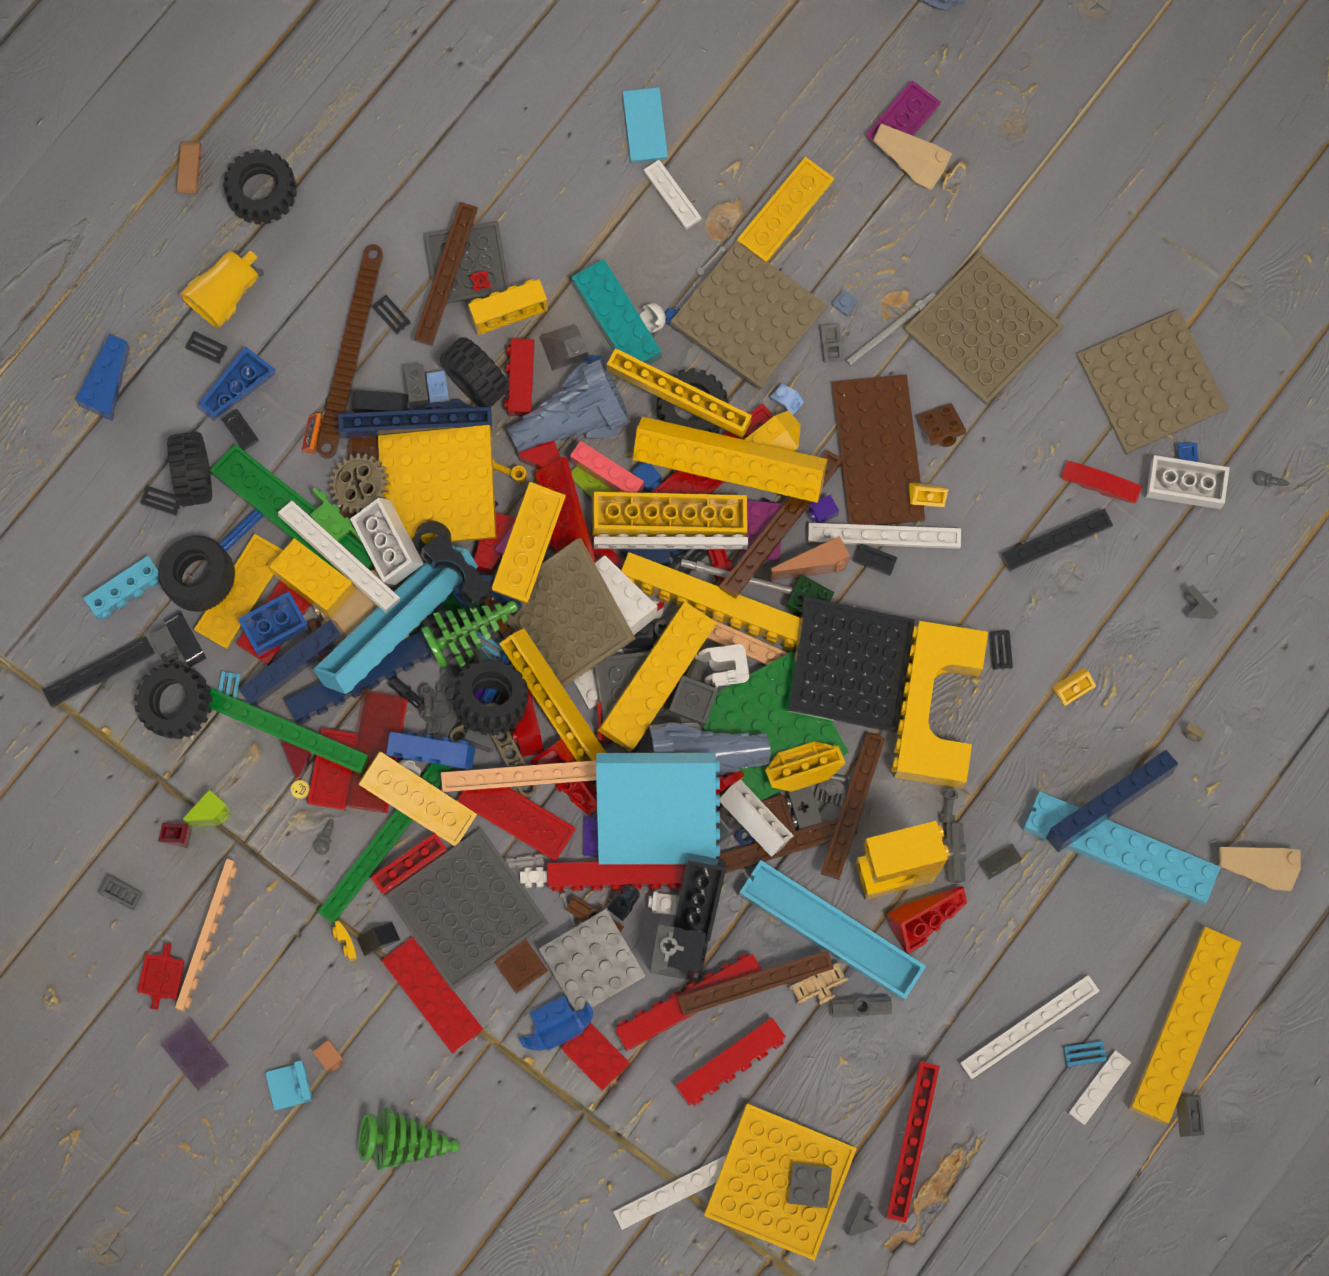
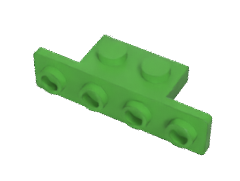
M313 488L312 495L321 506L310 514V517L336 541L339 542L349 534L363 545L357 531L352 527L353 523L348 517L344 518L340 514V509L334 503L331 505L327 501L328 497L322 490L318 491L316 488Z

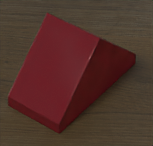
M283 742L282 746L296 780H301L312 754L310 751Z
M162 823L158 842L188 848L192 828L187 824Z

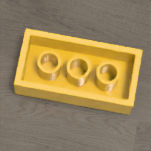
M540 279L528 280L524 285L518 287L517 285L507 288V291L501 293L494 292L487 298H477L468 304L470 317L477 336L548 311L547 297Z
M295 538L269 566L276 578L330 619L355 591L353 583Z

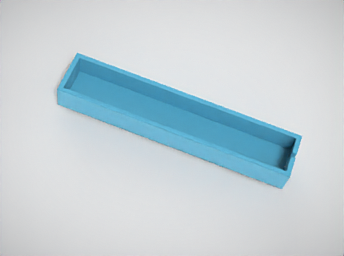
M452 545L456 552H460L464 556L465 561L475 568L478 567L468 549ZM425 562L394 591L400 597V601L392 609L385 613L378 607L313 669L322 684L327 688L344 694L352 691L354 686L367 676L368 672L380 664L381 660L388 653H391L398 643L404 640L414 628L420 625L427 615H430L441 602L446 600L453 590L460 586L462 583L461 577L452 569H433Z
M1039 791L1023 831L1047 840L1046 836L1051 827L1079 808ZM1107 819L1066 847L1068 850L1201 906L1207 903L1221 868Z
M760 860L751 877L739 892L741 898L822 950H828L830 955L903 1002L926 968L918 960L762 860Z

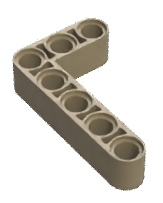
M461 725L453 729L450 733L452 742L458 743L454 741V737L457 734H462L464 736L463 740H465L469 726ZM502 732L493 736L492 733H488L491 735L506 767L526 766L510 732L504 733L507 736L505 742L497 740V737ZM508 751L516 753L513 759H507L505 755ZM530 785L533 787V791L528 794L522 791L524 786H516L520 795L527 799L535 797L537 792L536 785Z

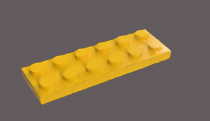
M805 157L743 231L737 241L767 263L827 191L835 178Z
M529 482L491 587L492 591L526 604L528 603L566 495Z
M254 534L234 565L235 581L231 592L219 605L205 611L194 631L228 650L242 628L238 619L252 612L274 577L269 566L283 550Z
M380 751L358 783L453 846L459 844L477 815Z

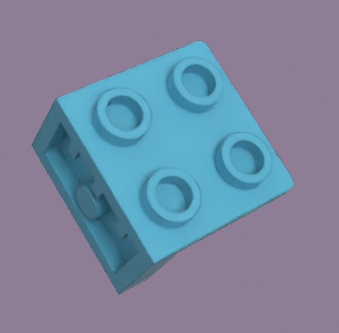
M302 1060L294 1062L295 1065L266 1072L275 1111L313 1101L305 1065Z

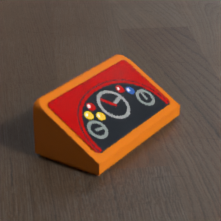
M321 413L308 417L301 448L302 452L316 453L323 421Z

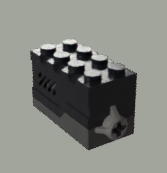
M658 925L651 973L697 981L698 977H702L709 940L705 938L706 933Z

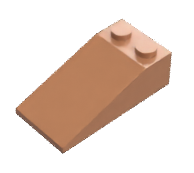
M840 536L771 568L769 578L771 581L797 578L801 574L813 576L828 574L834 571L839 573L846 569L850 555Z

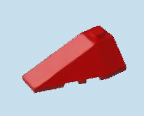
M561 738L530 762L532 765L577 761ZM592 781L553 783L559 792L563 791L566 793L570 800L587 815L597 810V792Z
M960 886L904 904L888 913L891 930L907 954L923 946L928 941L927 938L934 931L938 932L941 929L940 925L947 918L951 919L967 904L964 887Z

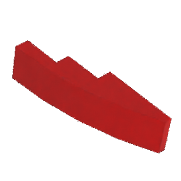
M1067 461L1061 476L1062 480L1079 484L1082 488L1097 491L1103 496L1134 504L1137 503L1142 490L1141 485L1127 479L1071 461Z

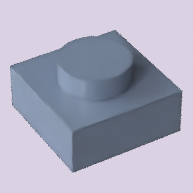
M843 290L832 303V306L847 317L859 300Z

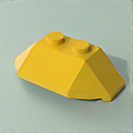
M788 410L772 417L744 440L795 452L799 446L801 424Z
M814 741L777 753L769 767L765 769L772 788L793 792L829 780L845 765V760L839 746H831Z

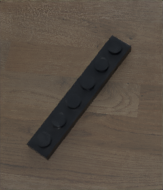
M1104 508L1003 552L1001 556L1010 572L1109 529L1113 524Z
M144 636L42 690L50 706L54 707L154 655L155 652L147 637Z

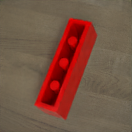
M511 338V345L508 344L507 356H511L510 363H507L506 374H510L508 381L510 385L508 391L509 399H505V410H508V416L522 417L532 410L534 339Z
M434 833L373 875L371 879L384 897L387 893L448 852L447 848L437 834Z

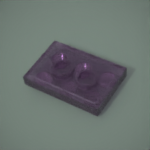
M192 1019L161 1044L163 1049L198 1091L229 1066Z

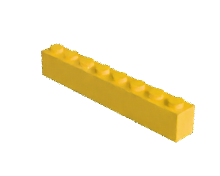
M616 348L607 363V372L743 438L751 423L752 415Z
M523 628L499 643L516 670L520 671L523 675L522 679L526 680L527 687L576 761L596 760L597 753H606L526 630Z

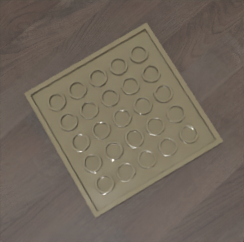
M736 241L670 321V325L758 389H761L824 312L827 304Z
M980 251L904 330L988 405L1064 325L987 255Z
M1179 310L1077 354V358L1125 454H1129L1228 410V406Z
M576 539L542 563L528 603L520 601L522 608L514 616L511 614L506 615L508 618L507 623L510 625L513 633L523 628L526 630L563 688L636 639L582 539Z

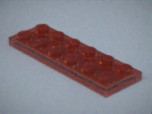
M366 692L356 750L368 755L369 759L362 774L354 770L351 772L346 806L385 812L386 802L358 783L378 752L380 751L386 755L390 732L399 733L405 700L403 697ZM386 755V756H388L389 758H391V759L394 760V756Z

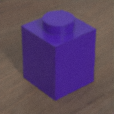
M831 494L818 500V503H811L810 511H808L811 520L816 521V523H824L839 514Z

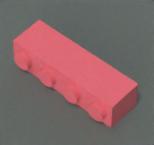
M582 441L578 443L570 455V462L616 492L640 493L644 488L643 480Z

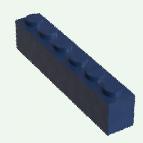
M330 619L239 689L250 705L257 706L347 637L336 621Z

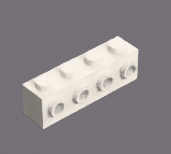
M741 779L730 786L721 796L720 802L724 808L736 818L771 857L779 852L793 837L792 833Z

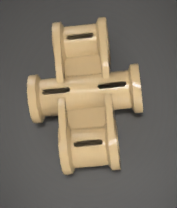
M841 963L834 964V969L810 976L790 986V990L794 991L798 999L797 1004L800 1005L816 996L820 1000V1005L836 998L835 995H832L830 989L849 980L848 977L844 976L840 968Z

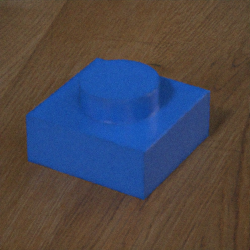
M1197 443L1177 444L1178 459L1198 462Z

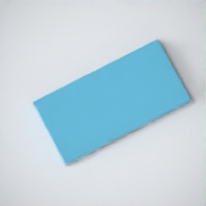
M660 87L623 91L631 163L668 159Z

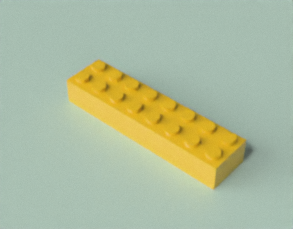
M594 492L592 498V535L608 534L609 536H617L619 534H627L629 536H636L638 534H646L648 537H655L657 534H665L667 537H675L677 534H684L686 537H694L696 534H703L705 537H713V535L722 534L724 537H732V535L740 534L745 537L747 534V495Z
M686 601L681 604L598 731L628 752H631L717 623Z

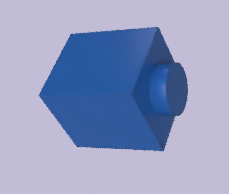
M643 462L632 471L633 475L644 481L643 489L647 493L651 490L653 491L661 484L662 476L651 464Z

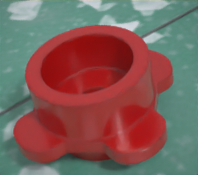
M477 272L470 276L475 291L491 287V282L488 281V272Z

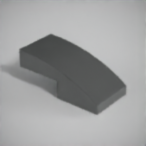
M840 324L821 325L824 362L844 361Z

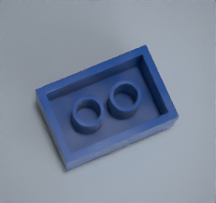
M290 592L279 596L238 619L258 657L309 630Z

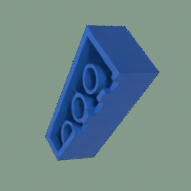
M109 334L75 399L80 407L111 421L114 418V410L118 401L117 397L130 350L127 341Z
M245 346L199 403V410L213 421L273 377L276 374V369Z
M406 731L405 734L390 732L386 755L472 770L476 747L470 746V742L458 740V743H453L451 738L441 737L440 740H435L433 735L423 734V737H418L417 733Z

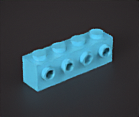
M146 556L84 597V600L98 620H105L117 608L122 609L128 605V601L142 596L149 587L154 588L160 584L158 579L159 571L149 556Z

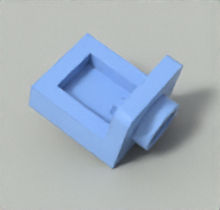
M445 371L427 373L430 403L449 400Z
M783 383L770 396L773 402L786 408L787 411L789 410L792 415L804 403L797 391Z

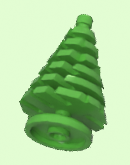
M510 601L504 606H501L500 602L494 603L496 609L492 612L488 604L481 605L486 613L482 617L477 608L474 610L470 608L475 618L472 622H470L463 608L457 609L465 624L463 627H460L451 610L445 611L455 630L451 633L439 612L433 613L444 636L435 638L429 626H423L421 629L441 668L443 669L448 665L443 653V649L450 646L462 668L466 663L455 642L460 640L468 657L471 659L474 653L466 636L470 635L479 650L483 645L476 631L481 629L486 641H488L491 635L486 626L491 624L496 633L500 629L496 621L502 619L505 624L508 621L506 615L518 610L516 602Z
M384 1107L381 1110L378 1126L374 1114L366 1113L364 1115L358 1140L360 1160L369 1161L374 1155L375 1166L378 1171L385 1170L388 1166L393 1168L399 1164H409L413 1157L414 1162L422 1160L424 1156L425 1159L434 1157L435 1153H437V1156L445 1155L447 1150L458 1152L460 1148L459 1141H448L447 1135L440 1133V1136H437V1130L430 1128L427 1131L424 1124H416L413 1119L408 1117L405 1119L404 1115L398 1112L393 1113L392 1109Z

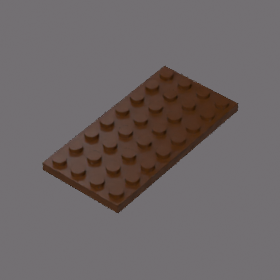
M907 374L832 382L840 456L843 459L842 472L849 524L883 526L925 521L924 505L910 504L909 484L921 483Z

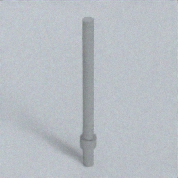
M931 292L923 300L920 299L914 303V307L850 356L846 362L851 366L914 315L921 312L936 297V294Z
M681 559L680 562L681 567L693 569L694 572L701 574L704 572L726 578L731 572L705 565L704 562L700 561L693 562ZM754 577L748 582L750 585L789 595L792 592V587Z

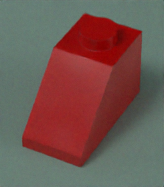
M550 441L518 453L520 462L538 470L561 458L555 441Z

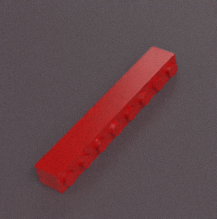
M547 863L548 889H552V892H564V889H572V892H581L583 888H591V891H603V888H611V891H620L622 887L632 885L638 890H642V887H650V890H659L661 886H669V889H679L685 864Z
M746 953L737 958L738 962L733 965L731 963L725 964L717 974L714 975L711 972L703 977L704 981L698 984L695 981L686 986V991L682 993L677 991L668 996V1001L664 1003L658 1001L651 1006L652 1009L648 1012L642 1010L634 1015L635 1019L629 1022L626 1019L617 1024L618 1028L615 1029V1032L626 1052L696 1014L683 1016L677 997L762 971L754 955L748 956Z
M920 1062L918 1065L885 1219L904 1224L907 1222L940 1069L938 1065Z

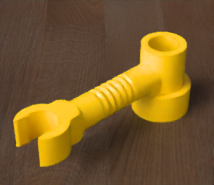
M493 460L494 470L511 476L518 484L526 482L527 472L524 467L515 466L511 469Z

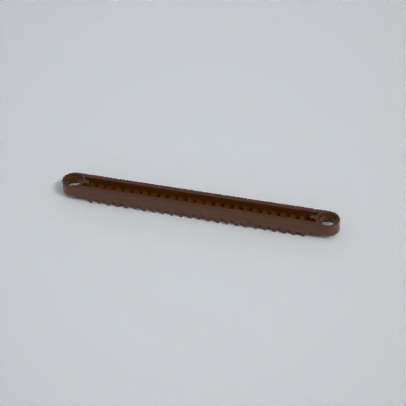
M371 244L364 250L327 400L326 411L320 429L317 450L319 455L325 459L332 458L337 451L340 439L338 414L346 413L382 265L383 251L376 244ZM372 250H376L379 253V256L375 259H371L368 256ZM324 444L332 446V450L329 453H324L321 450Z

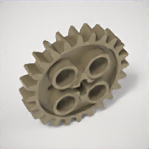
M357 453L355 458L351 454L349 461L343 458L344 464L337 463L339 469L332 470L335 476L329 477L333 480V483L328 484V486L333 488L329 493L335 495L332 500L337 502L336 506L342 507L343 511L347 512L349 510V513L354 515L355 511L359 513L377 498L386 499L383 493L389 492L385 488L386 485L390 484L389 481L385 480L389 475L384 473L386 468L381 466L382 462L376 461L374 456H371L369 459L368 454H364L362 457L360 453ZM369 469L368 474L363 476V471ZM351 474V479L345 482V478ZM373 486V491L367 494L368 488ZM356 492L354 499L350 500V495Z

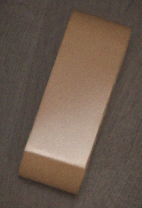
M181 142L177 180L178 193H198L202 152L201 142Z

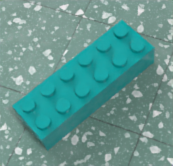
M605 259L572 276V285L613 351L616 348L648 365L662 358L661 349Z

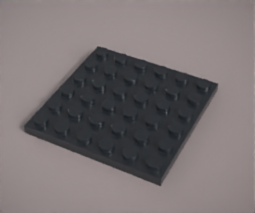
M805 597L786 711L897 733L915 619Z

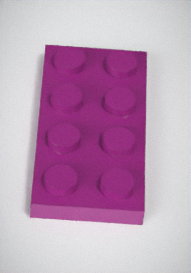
M912 80L867 132L866 137L875 143L873 140L880 124L914 136L940 106L941 102Z

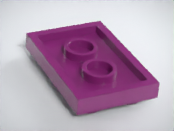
M747 500V534L745 537H748L747 549H742L741 558L784 504ZM781 542L767 560H780Z

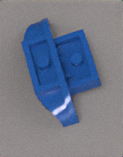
M564 995L530 1012L536 1030L529 1037H520L521 1044L524 1048L530 1050L549 1051L583 1034V1031L593 1018V1010L590 1003L586 1004V1007L579 1012L576 1010L572 1011L568 999Z

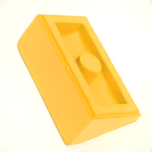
M910 483V504L945 507L948 488L941 485Z
M1081 668L1054 685L1052 689L1063 706H1066L1095 688L1096 685L1089 671Z

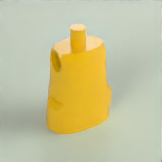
M250 250L242 258L234 252L228 251L208 271L201 276L195 277L180 292L181 298L209 324L220 329L236 313L237 304L258 279L257 272L251 267L257 256Z

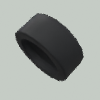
M437 521L422 523L417 528L414 537V546L420 555L422 548L426 545L421 539L424 534H440L451 543L449 529Z

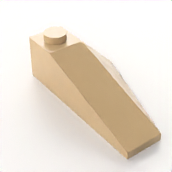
M880 124L873 140L888 156H891L899 164L898 166L902 170L904 169L911 176L910 178L915 183L930 191L946 169L952 155L951 152L933 143L884 124Z
M1219 847L1221 868L1239 876H1245L1255 883L1267 886L1271 890L1292 891L1301 870L1300 850Z

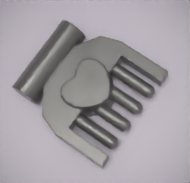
M834 774L829 780L819 783L815 794V801L818 800L819 791L821 790L820 802L823 801L824 792H826L824 802L827 803L829 796H831L830 804H833L834 796L837 794L835 805H838L840 795H842L839 807H843L846 794L843 784L846 776Z

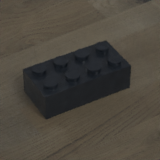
M687 853L671 927L706 933L705 938L710 941L725 877L726 861Z

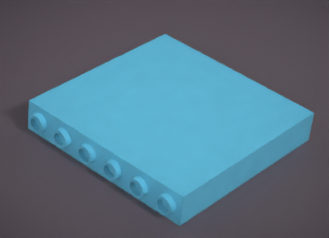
M597 753L599 864H685L687 853L716 859V856H720V845H716V840H720V828H716V823H720V811H716V806H720V794H716V789H720V777H716V772H720V760H716V753Z

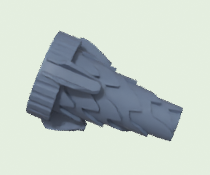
M601 359L591 364L585 362L580 364L562 384L564 390L552 395V399L540 404L536 410L522 416L523 420L507 427L519 453L546 442L567 439L575 434L580 436L585 433L587 439L615 437L619 435L621 427L631 423L623 399Z
M673 722L649 725L650 753H716V760H720V772H716V777L730 772H739L740 768L763 766L770 763L771 752L767 733L749 735V733H713L712 731H701Z

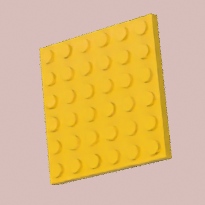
M490 425L378 436L379 461L382 462L381 466L386 468L384 473L389 475L385 480L390 482L389 485L385 486L389 492H384L383 495L387 500H391L413 544L417 528L427 521H437L444 524L451 533V542L497 538ZM427 533L422 535L421 539L427 545L438 535Z
M746 1104L703 1216L815 1261L857 1148ZM792 1163L832 1168L828 1208L787 1203Z

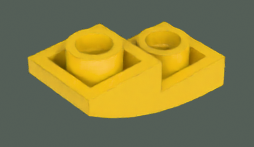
M336 921V927H332L334 939H338L339 943L346 942V945H343L345 957H348L350 961L358 960L352 939L344 926L339 921Z

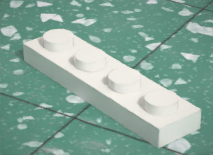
M660 160L644 169L645 175L686 230L701 221L702 218Z
M1115 1050L1068 1114L1082 1125H1085L1131 1062Z

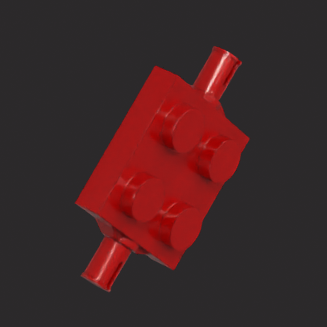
M164 943L163 952L160 955L145 954L137 992L153 997L150 1007L152 1010H158L160 999L177 1000L185 961L174 959L170 956L172 944Z

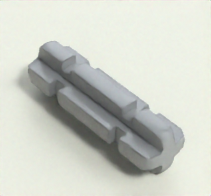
M542 853L535 854V856H532V854L516 856L515 859L514 857L506 858V863L510 869H514L515 866L521 868L533 866V864L542 865L544 864V857Z

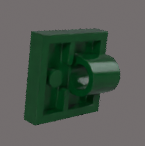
M801 574L785 607L792 610L794 616L801 618L805 597L830 602L834 592Z

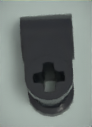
M627 885L621 894L615 897L607 909L621 921H624L640 897L638 889L632 885Z

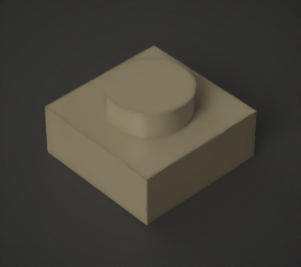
M1191 722L1188 723L1183 731L1186 734L1185 736L1193 742H1200L1206 733Z

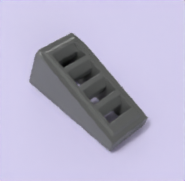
M106 876L98 892L99 895L133 911L143 894L110 876ZM112 883L113 886L110 892L107 893L106 890L109 884ZM117 886H119V887H121V888H120V890H119L117 896L115 897V896H113V894H114V892H115ZM124 890H127L128 892L124 900H121L120 897ZM131 893H133L135 896L131 904H129L127 901Z

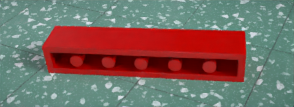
M772 1017L675 1085L687 1105L693 1104L695 1107L704 1101L703 1096L707 1093L712 1095L720 1089L719 1085L724 1081L728 1084L736 1078L735 1074L740 1070L745 1072L751 1068V1062L756 1059L760 1061L769 1055L767 1053L768 1050L771 1048L776 1050L782 1046L786 1036Z

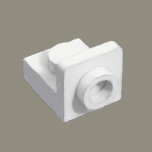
M654 892L653 896H649L648 908H652V913L674 915L677 895Z

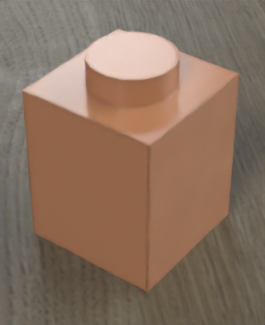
M329 1040L313 1051L328 1073L331 1070L335 1072L343 1066L342 1062L344 1059Z

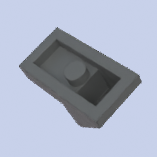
M1193 584L1184 592L1185 599L1191 605L1194 604L1196 606L1188 613L1187 618L1213 619L1218 614V611Z
M863 1198L847 1236L852 1237L878 1227L864 1220V1217L868 1218L873 1207L870 1206L871 1200Z

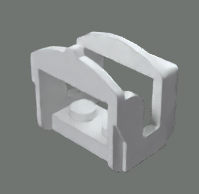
M741 644L706 648L695 655V659L709 662L712 671L720 672L713 673L704 679L706 685L717 688L718 692L732 684L744 683L749 679L746 652Z

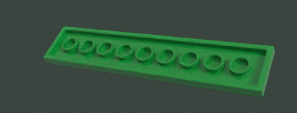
M235 444L210 469V473L291 539L295 538L336 569L278 516V512L291 501L309 516L316 508ZM349 534L339 541L366 568L370 569L374 565L365 547Z

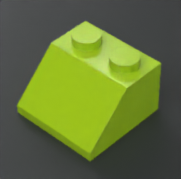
M209 790L183 820L191 828L218 826L220 823L224 824L229 819L231 810Z

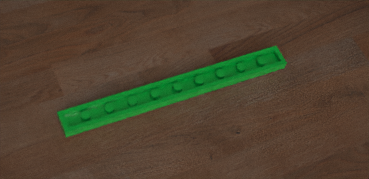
M210 688L211 692H209V695L213 696V702L209 703V707L212 710L362 774L369 759L368 755Z
M432 763L421 778L438 789L442 784L441 772H450L452 769L446 765ZM396 809L318 913L334 925L414 820Z

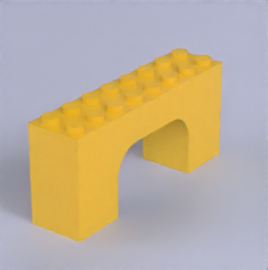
M919 621L918 626H914L911 641L914 642V645H911L909 655L911 663L908 664L906 679H909V681L905 684L903 694L906 701H903L900 716H903V720L900 719L897 732L900 738L897 739L894 751L898 755L894 758L892 764V772H895L894 778L960 789L964 788L967 782L972 744L943 740L935 736L929 727L928 721L934 680L939 675L957 673L975 677L980 676L984 665L988 637L987 631Z
M937 820L866 838L864 842L866 855L858 857L855 863L865 900L932 884L949 856L948 847L946 844L943 845L942 837H944L941 825L937 824Z

